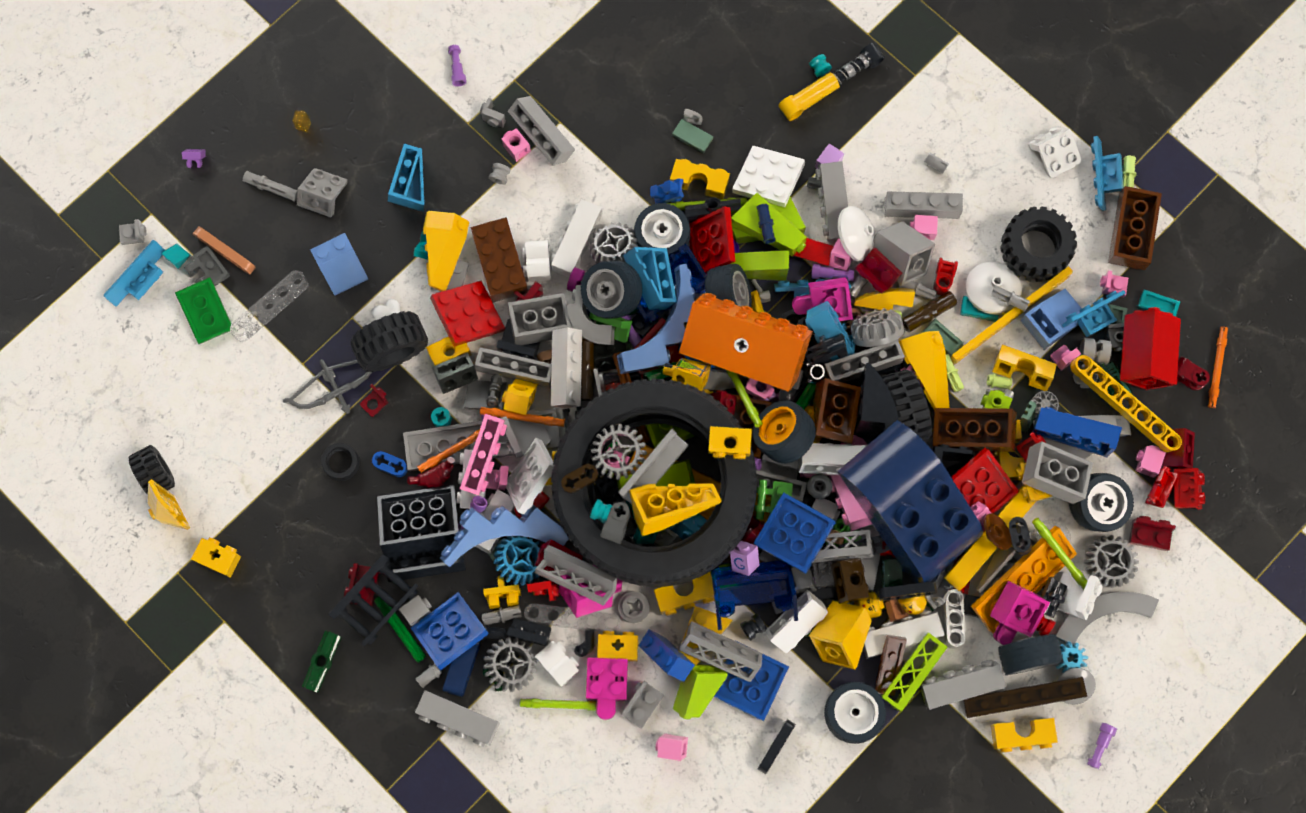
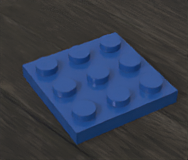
M783 492L753 544L806 574L836 522Z
M459 592L411 627L439 670H442L489 634Z
M762 654V666L751 682L728 673L727 678L714 695V698L764 722L789 666ZM726 659L725 664H734V661ZM749 667L740 668L741 671L747 674L752 670Z

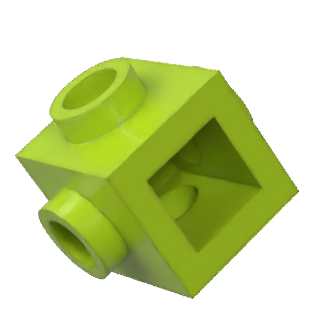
M991 390L988 395L984 394L980 405L983 408L1009 409L1013 398L1005 396V393L1002 391Z

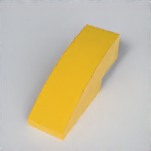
M890 288L883 294L878 291L869 292L854 299V306L878 310L883 308L886 310L893 309V304L913 307L915 290Z

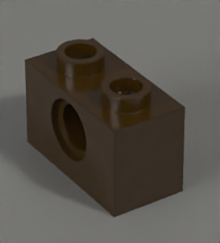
M861 558L842 560L831 564L839 604L860 601L869 597V587L865 580V569Z

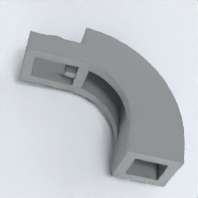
M576 285V289H573L572 299L575 301V304H567L571 324L575 329L582 330V337L591 342L614 345L615 327L612 325H598L589 318L586 306L582 301L581 285Z

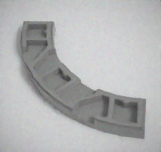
M1114 592L1098 596L1094 602L1093 611L1089 614L1087 620L1069 615L1059 627L1056 633L1057 639L1066 643L1071 641L1073 646L1082 631L1089 624L1102 616L1112 613L1129 612L1151 618L1159 599L1135 592Z

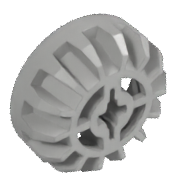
M883 308L881 311H877L874 309V312L868 313L866 311L863 316L858 315L851 325L853 342L856 345L875 347L888 344L900 338L904 333V326L901 315L894 310Z

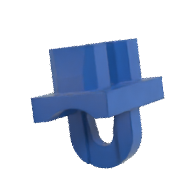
M683 179L668 180L664 184L651 186L650 196L655 198V204L680 201L684 197L682 192Z

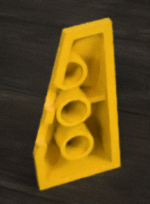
M427 211L423 226V233L426 235L427 240L425 251H428V262L426 263L428 285L441 292L447 290L465 243L470 222L455 213Z
M928 331L899 340L905 356L904 359L907 365H912L917 379L922 382L924 394L934 411L935 408H950L946 354L939 331Z
M148 481L147 503L150 507L148 512L152 519L182 529H190L175 496L155 481Z
M647 484L629 490L634 517L642 536L664 530L721 503L714 484H688L687 486H675V484L656 486V484Z

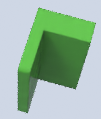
M590 312L589 318L596 320V324L612 325L615 327V340L623 343L628 341L632 324L631 320L622 317L606 319Z

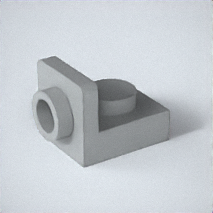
M139 219L134 220L135 223L119 225L120 243L122 245L144 243V236L147 235L146 226Z

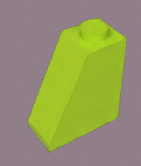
M694 665L685 681L680 682L673 710L683 719L700 718L727 678L728 673L713 665Z

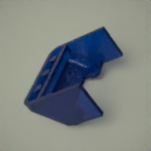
M784 561L759 563V566L749 576L732 571V566L717 568L712 571L711 576L718 630H722L721 617H730L735 613V606L774 602L775 607L782 611L792 609L794 621H798L797 596L791 566Z

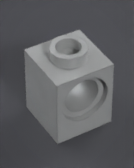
M418 595L399 610L408 623L414 626L431 613L429 608L432 606L426 597L422 599Z

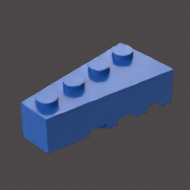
M1041 407L1032 432L1036 435L1040 434L1044 438L1107 458L1116 450L1122 427L1059 412L1051 407Z

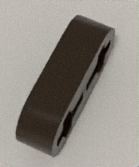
M592 464L583 465L563 477L562 488L568 493H575L595 482L598 478V470ZM586 469L594 470L591 479L589 477L581 479V476L586 474ZM579 478V481L574 484L575 488H566L568 479L574 481Z

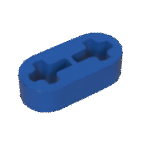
M377 452L372 457V463L375 468L395 477H403L408 471L404 460L386 452ZM384 456V460L389 463L388 465L385 463L379 465L377 459H381ZM392 464L396 466H399V464H401L403 470H399L397 473L396 469L392 467Z

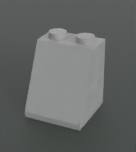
M901 221L878 231L875 235L873 248L876 247L903 273L897 280L898 284L902 286L927 274L935 243Z

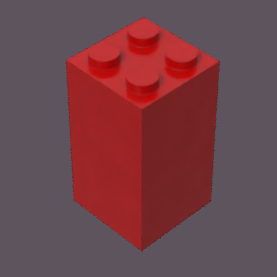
M1150 307L1145 311L1137 310L1125 315L1120 381L1144 390L1177 385L1180 318L1173 316L1172 313L1160 311V308Z

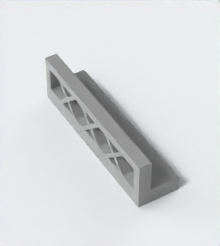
M671 429L618 493L632 505L629 490L647 484H656L687 448L688 444Z
M870 530L829 534L825 540L828 543L827 547L818 552L813 563L874 557ZM866 535L867 546L858 547L853 543L858 536ZM838 538H844L848 541L844 548H837L834 542Z
M550 545L544 549V560L535 569L536 574L603 606L616 591L617 577L609 575L603 570ZM548 565L554 568L555 571H546L544 568ZM560 575H569L572 579L565 580ZM578 583H586L589 587L582 588L578 586ZM603 591L606 594L603 597H601L599 595H596L595 592Z
M692 621L688 626L687 636L679 646L680 651L748 682L752 681L762 666V653ZM691 641L698 644V648L692 649L687 644ZM713 651L716 653V656L710 657L705 652ZM731 659L734 661V664L727 665L723 660ZM749 667L752 670L747 674L741 671L740 668Z

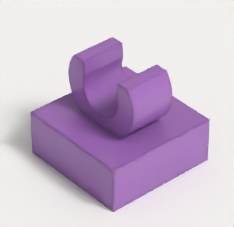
M186 149L182 152V159H188L186 163L188 168L192 167V160L197 162V168L202 167L201 159L206 157L205 149Z

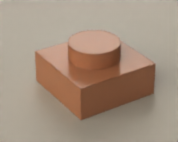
M890 600L885 603L890 622L900 621L903 618L909 617L898 600Z

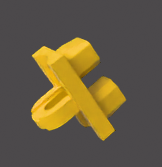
M497 576L498 587L483 589L490 609L500 607V598H507L508 606H517L519 596H521L519 584L505 586V579Z

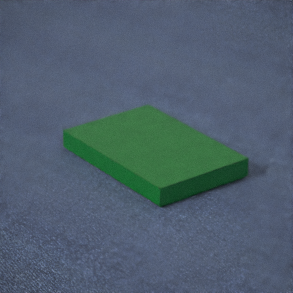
M211 277L175 292L199 345L234 330Z

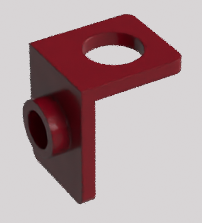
M371 384L370 387L373 391L360 403V406L371 417H374L388 404V401L385 398L387 394L380 387L376 388ZM375 399L378 401L376 409L371 410L367 407L369 400Z

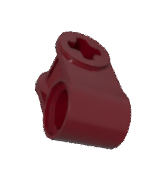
M1179 357L1177 381L1185 384L1192 390H1201L1209 382V373L1189 359Z

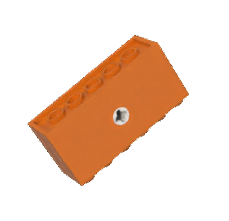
M705 293L692 304L679 353L789 392L798 380L813 331L808 330V327L798 324L796 326L790 324L786 319H776L771 317L769 313H758L749 306H738L731 300H720L714 294Z

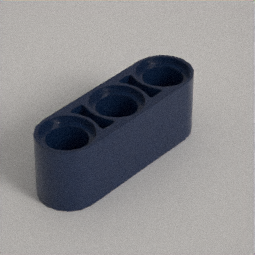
M477 642L451 662L443 692L463 697L480 648V642Z

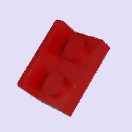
M1198 468L1174 469V473L1179 474L1174 484L1175 508H1197L1201 510L1202 504H1205V493L1202 492V485L1205 484L1204 473H1201Z
M553 581L527 584L528 592L533 593L534 596L547 594V590L550 601H557L556 596H560L558 584H554Z

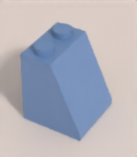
M345 233L310 249L335 296L368 280Z

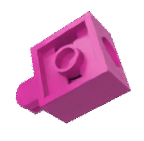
M846 277L808 283L809 295L797 296L792 301L793 310L798 315L807 314V310L828 301L839 315V321L853 319L849 284Z
M560 575L565 580L572 579L569 575ZM617 579L616 591L614 593L622 591L623 581ZM578 583V586L582 588L589 587L586 583ZM559 585L560 594L576 618L612 607L613 595L603 606ZM603 591L595 592L596 595H599L601 597H603L606 594Z
M1008 581L990 614L992 618L1000 622L993 634V638L1000 644L1006 645L1012 643L1017 632L1032 637L1050 602Z
M588 658L586 699L597 700L596 713L603 720H610L614 717L616 701L627 700L628 659Z

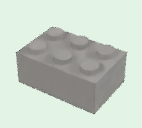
M564 293L508 303V314L513 338L517 345L552 340V330L572 328Z
M1040 442L1029 448L1022 483L1074 504L1086 499L1093 463L1047 443Z

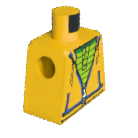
M682 358L676 366L665 363L663 375L671 376L674 381L682 382L685 385L689 384L702 391L708 382L711 364Z

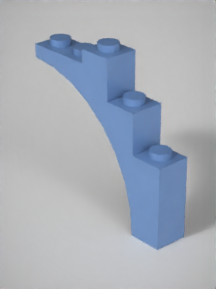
M687 264L679 265L674 269L677 302L672 305L671 312L662 328L644 345L617 355L620 374L663 367L665 363L669 364L670 352L666 350V347L681 345L686 329L684 325L688 322L695 299V291L693 287L691 288L690 283L691 271L687 268Z
M534 505L524 515L521 514L522 517L520 519L504 506H501L493 511L490 521L471 507L461 515L459 523L464 529L459 530L454 536V542L444 548L441 553V560L451 567L461 555L472 547L502 536L531 537L543 542L551 539L563 546L569 538L559 524Z

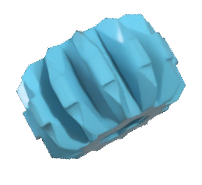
M1068 641L1066 646L1060 644L1063 662L1059 663L1056 669L1063 667L1062 673L1072 668L1087 667L1083 660L1088 659V656L1082 655L1085 652V648L1078 650L1079 643H1075L1072 646L1071 641ZM1072 655L1074 659L1069 662L1067 658Z

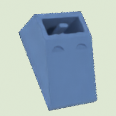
M1063 289L1027 312L1021 319V322L1045 350L1079 326L1077 321L1064 328L1062 324L1067 321V316L1074 312L1079 314V310L1082 308L1070 293Z

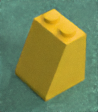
M832 601L827 608L828 613L825 618L817 623L809 636L823 662L855 670L872 621L866 608L863 606L847 603L839 604L837 601Z

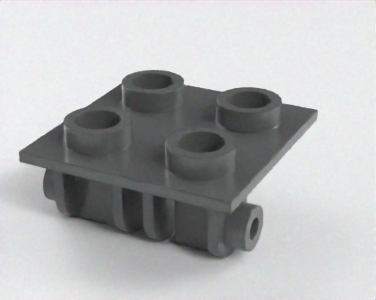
M494 374L491 377V381L476 380L469 383L463 408L480 410L481 407L502 410V397L504 391H506L507 382H502L500 374Z

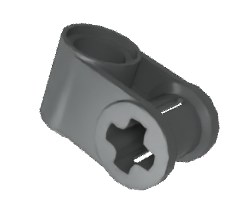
M618 502L612 506L608 519L603 526L601 538L621 544L630 518V510L625 503ZM623 508L625 515L618 517L616 511H620Z

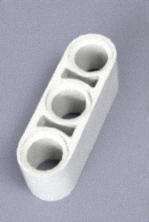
M952 589L949 595L952 594L957 597V604L950 603L948 597L946 598L943 605L945 644L949 648L955 649L965 641L963 594L960 591ZM950 614H955L958 617L957 624L951 623L949 620ZM951 634H956L959 637L958 644L951 642Z

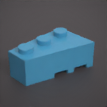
M404 144L388 193V202L424 212L422 149Z
M634 247L623 255L626 263L632 266L637 271V274H639L642 284V296L649 310H666L677 302L667 248Z
M828 301L807 310L805 322L809 329H813L817 343H820L819 337L822 335L829 339L842 333L845 337L847 356L855 354V343L853 342L852 334L848 335L845 331L847 326L845 323H840L839 315ZM837 355L831 357L832 361L841 359Z

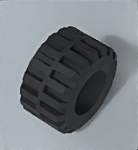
M148 445L128 457L130 468L147 495L148 481L150 480L155 481L167 491L175 487V481L167 463L154 446Z

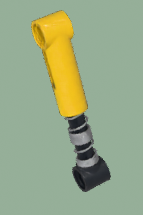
M872 42L861 50L860 55L855 58V61L845 64L841 67V70H836L834 74L829 72L794 96L786 97L779 103L778 107L789 121H793L804 110L837 90L839 84L845 79L848 80L855 76L856 72H861L862 68H875L885 59V55Z

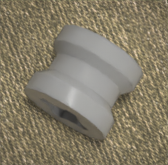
M494 163L492 166L493 172L489 175V179L494 183L505 185L507 183L506 177L511 169L506 165Z

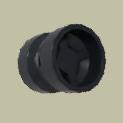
M757 613L751 616L749 622L744 621L740 624L750 641L756 638L757 633H763L767 630V627Z

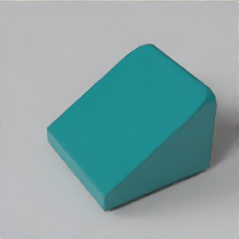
M178 244L173 245L162 253L177 269L191 256Z

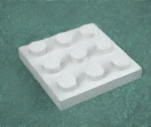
M752 146L732 188L733 193L749 198L758 193L767 202L786 207L805 165V159Z
M538 438L534 439L507 479L506 488L517 512L523 515L532 507L538 493L543 491L545 483L552 477L554 467L553 460L543 441Z

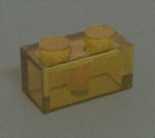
M296 110L292 122L297 130L308 133L311 121L307 113L302 110Z

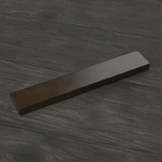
M1078 677L978 695L964 699L963 702L966 717L972 718L1088 696L1084 678Z

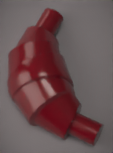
M448 457L446 462L417 476L408 477V484H417L418 486L428 488L441 487L451 477L455 459Z

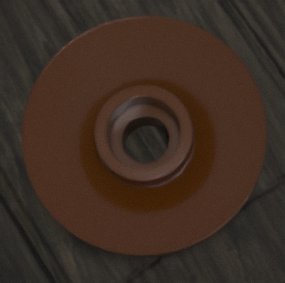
M990 513L984 518V528L988 540L1001 550L1011 548L1012 539L1006 523L996 514Z

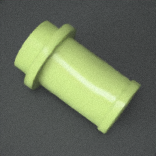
M995 373L989 374L987 386L1010 390L1012 378L996 376Z

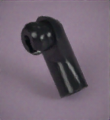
M585 630V641L574 649V653L577 656L585 657L594 649V630Z

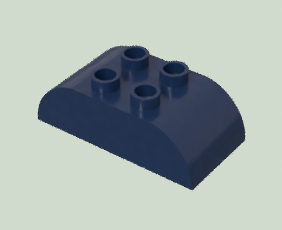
M898 420L837 471L913 584L931 582L983 535V529L979 520L942 462L914 431Z

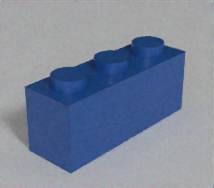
M650 629L638 645L668 675L683 682L694 667V664L666 637Z

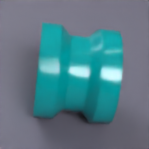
M824 54L816 56L809 62V66L815 70L814 74L816 77L825 75L832 68L831 64L826 62Z
M444 407L434 409L431 414V420L436 427L449 426L452 422L449 411Z
M598 499L593 507L590 518L593 520L599 519L601 523L605 524L613 505H605Z

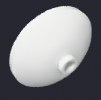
M855 206L844 208L838 218L840 241L852 259L863 262L871 250L874 249V227L869 217L861 209Z
M986 262L971 270L965 282V291L969 301L977 309L987 314L999 315L1009 312L1014 306L1010 304L1008 306L1006 302L993 297L991 293L994 287L999 286L1011 293L1014 291L1016 295L1021 297L1022 286L1018 276L1007 266L996 262Z

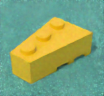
M695 606L689 624L692 621L721 635L732 623V619ZM686 629L685 635H684V637H683V640H684L685 637L687 636V629ZM691 641L687 644L692 649L698 648V644ZM682 652L694 665H698L702 661Z

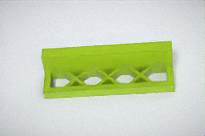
M927 632L881 697L891 704L894 709L902 712L945 652L947 646ZM928 639L936 643L930 653L925 651V644ZM923 656V663L918 669H914L913 660L916 657ZM911 672L912 678L908 684L902 685L901 677L903 674ZM893 689H900V695L895 702L888 697Z

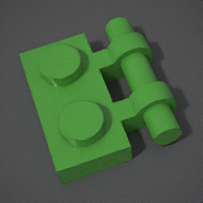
M759 480V487H757L756 491L758 493V500L754 510L756 511V519L763 520L764 512H770V516L783 492L792 497L793 483L773 481L772 489L767 488V480ZM766 494L771 495L770 506H765Z

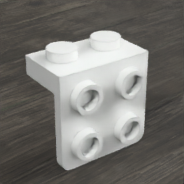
M1053 127L1049 133L1038 135L1034 138V141L1029 143L1031 150L1040 152L1049 177L1053 178L1081 163L1079 151L1069 128Z
M1064 572L1059 582L1067 585L1063 596L1065 602L1060 603L1057 610L1087 620L1089 614L1093 611L1094 602L1102 590L1099 578L1090 575L1083 590L1071 576L1070 572Z

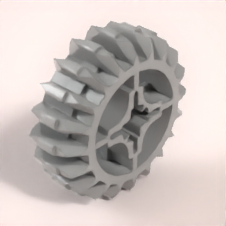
M611 222V225L608 227L604 224L603 229L598 228V233H593V238L590 239L589 251L591 258L596 264L612 260L626 263L623 255L632 248L638 247L635 232L632 227L629 228L627 224L622 226L620 222L617 225Z
M618 424V430L615 431L614 426L610 425V433L604 428L602 430L605 434L604 437L597 434V438L601 440L600 443L593 441V445L597 446L598 449H592L591 452L598 454V456H594L592 460L600 461L595 467L599 469L603 466L604 468L601 471L603 475L609 471L608 477L612 478L613 474L616 473V479L620 480V474L623 473L625 479H628L627 472L630 471L633 475L635 473L633 468L636 467L638 469L640 467L637 464L638 461L642 463L645 461L640 455H646L647 451L640 450V448L645 447L646 444L645 442L638 443L643 437L642 435L634 437L637 433L636 429L629 433L630 426L627 425L625 430L622 431V425ZM618 436H625L632 440L634 444L622 445ZM612 438L613 447L606 451V453H602L605 443ZM616 442L621 450L625 449V452L622 453L623 455L621 456L622 462L620 460V457H618L617 454H614V451H616L617 448ZM636 450L634 460L626 466L625 457ZM608 458L617 459L620 468H613L606 464L604 460Z
M1104 535L1101 537V540H1094V544L1089 545L1091 551H1086L1085 553L1090 557L1084 560L1085 563H1090L1086 570H1092L1090 575L1098 577L1100 581L1102 580L1103 587L1107 586L1108 582L1110 588H1114L1115 584L1118 587L1123 586V583L1128 584L1130 582L1129 578L1133 579L1135 577L1133 572L1138 571V568L1134 566L1139 563V560L1134 559L1138 553H1132L1131 550L1134 549V546L1128 547V540L1121 542V536L1115 539L1113 535H1110L1107 539ZM1109 546L1116 548V551L1110 553L1103 551L1101 548ZM1122 554L1124 555L1126 560V567L1125 564L1121 561ZM1098 556H1099V559H1100V560L1102 561V563H1103V566H1102L1101 569H1100V567H1099V565H1098V561H1097V557H1098ZM1114 557V564L1109 566L1110 560L1108 559ZM1115 570L1116 572H1121L1122 575L1110 576L1107 575V572Z
M506 638L505 642L500 639L498 645L494 643L491 645L492 649L486 651L489 656L484 657L483 660L489 664L483 665V668L489 669V671L485 673V676L491 675L492 678L489 680V683L497 682L495 684L496 689L502 685L503 692L508 687L510 692H514L515 687L519 691L522 689V685L525 687L529 685L528 680H533L534 677L530 673L536 672V669L532 666L536 665L537 661H531L535 654L528 653L531 647L529 646L525 649L524 641L518 645L517 638L512 642L510 638ZM505 650L504 660L496 663L499 652ZM514 651L517 652L523 660L517 659L515 657ZM511 661L510 663H513L515 666L510 669L504 664ZM524 667L522 676L515 680L516 670ZM497 670H502L508 680L503 678Z

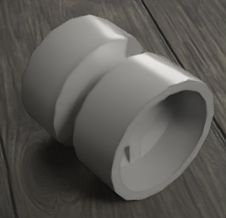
M1083 337L1079 348L1080 356L1086 355L1097 364L1108 365L1111 356V341L1099 339L1096 342L1095 339Z

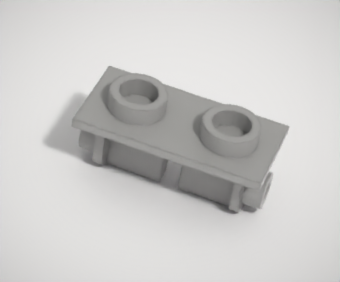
M946 569L934 580L936 582L937 594L925 596L933 610L937 606L944 605L950 593L947 589L953 588L944 579L948 573Z

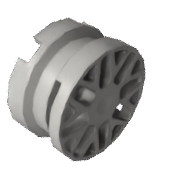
M1048 391L1037 393L1031 400L1037 405L1035 418L1041 407H1051L1056 411L1059 407L1057 397Z

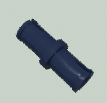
M760 204L756 208L760 221L758 225L762 230L763 242L766 244L776 241V238L774 236V222L770 217L769 205Z

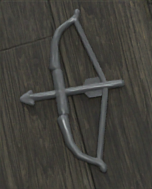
M321 359L320 364L323 370L292 397L283 399V402H289L298 409H311L324 405L327 401L338 397L342 405L341 410L348 414L350 413V404H346L342 394L352 388L355 389L368 379L372 372H366L365 375L338 388L334 381L336 375L333 369L356 364L358 361L353 360L327 367L324 360ZM321 375L325 381L331 383L334 389L332 392L324 395V397L309 404H299L293 401Z

